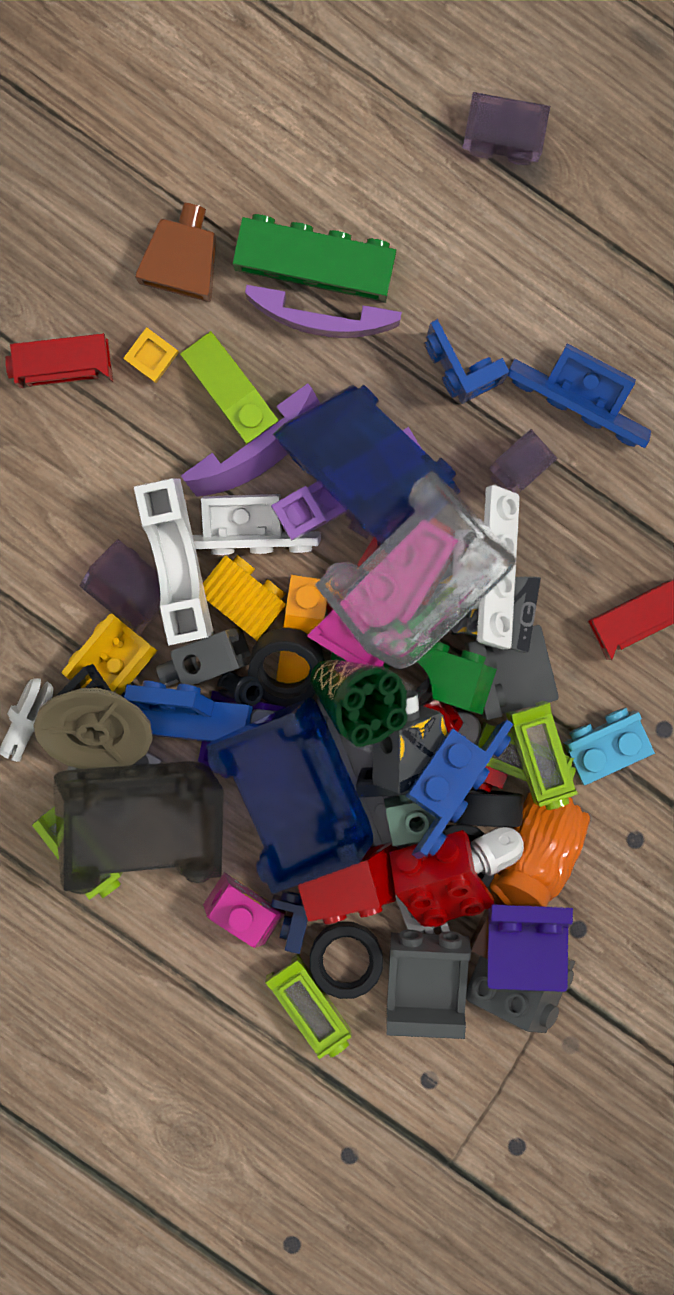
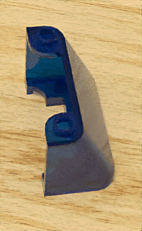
M352 384L285 422L272 435L290 458L324 487L356 519L360 526L378 541L377 544L389 555L424 519L430 521L460 492L452 480L457 474L441 457L435 462L376 406L379 402L378 398L364 384L359 389Z
M307 698L220 737L206 746L208 749L207 758L212 771L215 774H220L225 779L233 777L264 846L260 853V860L256 863L257 872L261 881L268 884L272 894L359 864L373 844V831L324 716L314 699Z

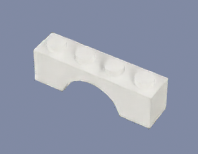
M172 478L135 486L134 491L142 527L149 538L158 571L161 596L160 610L168 646L207 638L213 635L214 632L181 480Z

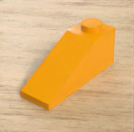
M291 575L283 628L298 629L309 634L325 619L330 580ZM280 651L276 678L278 682H300L309 675L310 667L305 658L294 652Z

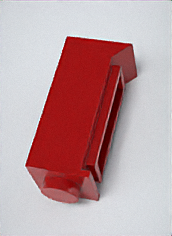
M104 333L10 344L11 355L5 356L7 376L9 379H14V383L20 388H25L24 382L30 387L99 379L98 374L100 373L113 382L109 339L105 338Z
M674 579L587 621L606 660L613 659L616 649L622 650L674 624Z

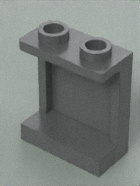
M403 930L400 933L391 932L386 1007L387 1036L465 1039L468 963L471 958L469 936H462L457 932L451 931L442 932L439 935L422 934L417 930Z

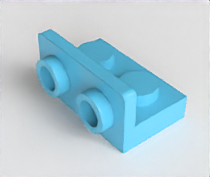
M625 707L606 715L607 723L593 729L591 724H587L569 733L572 739L563 743L569 757L574 758L573 765L576 768L582 785L590 784L655 754L640 720L642 718L638 711L628 713Z

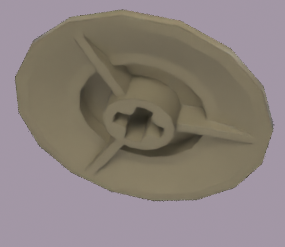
M81 688L51 698L39 708L33 725L37 742L49 756L67 766L87 771H114L131 766L147 754L153 741L151 723L140 708L117 693L100 688Z

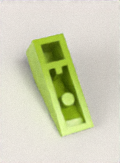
M212 331L180 353L246 445L279 422L261 395Z

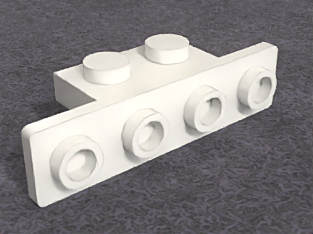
M492 485L486 488L484 524L455 531V538L459 542L454 548L450 608L461 612L479 608L478 642L504 650L511 648L520 497L517 493Z
M281 494L203 496L201 498L203 535H193L195 549H211V554L213 555L232 554L235 552L234 548H250V553L265 554L273 552V547H289V552L303 553L312 551V546L319 545L321 532H309L291 541L287 533L282 532V525L271 508V505L281 500Z

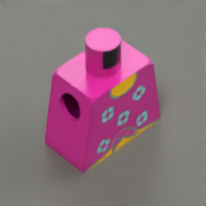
M226 872L223 873L203 904L206 915L211 921L253 948L266 944L286 913L284 910L271 907L272 902Z

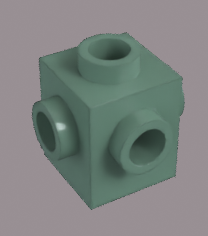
M406 795L384 799L392 846L403 844L412 846L418 844L435 817L407 798Z

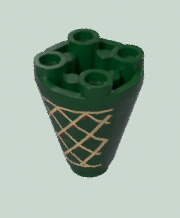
M333 659L323 660L312 669L310 681L314 692L337 732L355 746L364 747L379 743L394 731H399L405 726L408 719L407 712L405 711L407 707V691L401 678L393 671L380 666Z

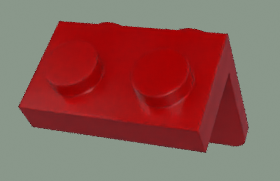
M464 830L446 835L444 843L433 856L428 853L427 856L420 859L414 857L412 852L418 844L389 853L395 894L421 926H442L448 920L458 917L479 915L485 909H489L491 905H494L492 894L475 872L469 836Z

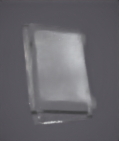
M432 470L412 487L409 503L416 512L360 566L349 561L335 563L327 569L325 575L315 584L364 650L397 669L407 668L417 662L498 585L515 565L516 558L512 552L451 487Z

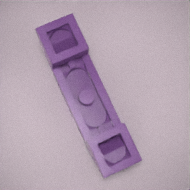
M246 285L245 290L247 300L268 317L290 328L318 336L354 338L383 333L399 327L402 312L363 305L361 319L358 321L285 308V291Z
M307 383L276 407L283 419L220 464L215 455L211 453L182 474L181 477L196 497L221 493L238 487L258 477L283 459L310 429L322 406L311 386Z
M408 427L376 445L372 451L309 487L304 486L271 505V508L292 541L373 498L427 464L429 460Z

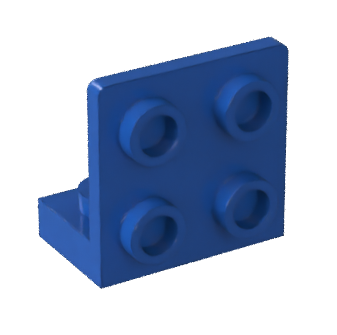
M438 319L430 323L426 336L427 341L424 344L433 363L441 362L445 370V376L442 377V380L451 398L458 396L461 404L504 383L509 370L503 358L492 362L490 357L485 358L470 366V371L465 374Z

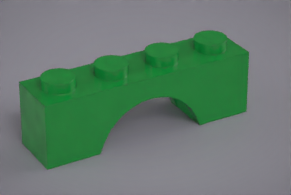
M404 631L382 667L389 669L399 662L414 660L423 667L429 676L434 700L483 714L497 670L484 665L486 657L463 650L461 657L448 653L449 645L427 639L426 646L413 642L414 634ZM332 652L330 660L346 661Z

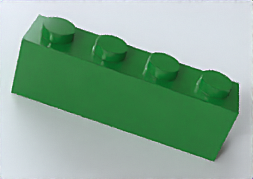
M253 214L252 219L242 217L233 259L235 271L386 303L397 251L396 249L389 248L390 243L373 238L367 239L366 243L351 240L352 235L336 230H330L328 235L313 232L314 228L312 226L298 222H291L290 227L275 224L274 218L261 214Z

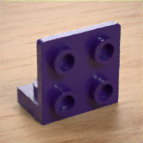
M491 905L488 919L487 987L499 990L565 992L568 988V927L573 924V908Z

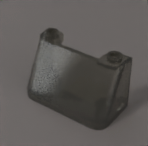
M183 761L66 770L54 775V804L60 881L64 892L88 893L100 884V874L176 867L177 871L186 877V880L193 883H202L208 881L209 878L222 877L224 789L210 767L201 762Z

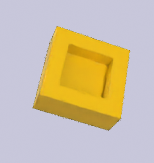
M146 327L123 359L154 383H157L179 351Z

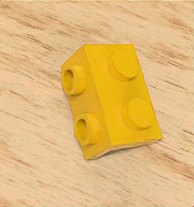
M111 613L95 627L93 634L81 649L70 657L68 664L62 670V674L67 679L72 680L83 667L94 664L111 691L121 696L126 690V685L132 683L158 650L129 624ZM90 678L81 688H85L92 679Z

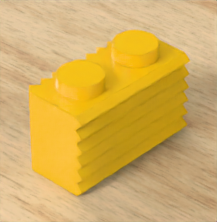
M225 555L203 582L206 600L258 641L286 608L287 604L281 600L286 593L268 579L262 585L253 578L251 574L255 568L239 555H236L233 560Z

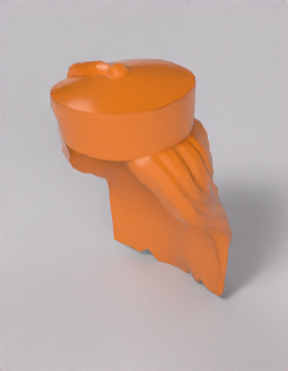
M528 793L523 803L522 825L513 828L521 834L524 842V851L521 859L515 864L499 871L498 874H494V878L490 883L491 894L498 905L547 907L548 903L559 895L571 876L573 867L581 854L590 822L589 814L582 812L581 807L578 805H574L571 797H568L569 804L547 810L545 805L541 807L533 802L531 793Z

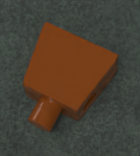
M184 203L179 223L165 219L159 221L135 277L139 284L211 302L216 237L215 233L201 229L206 213L205 208L191 203Z

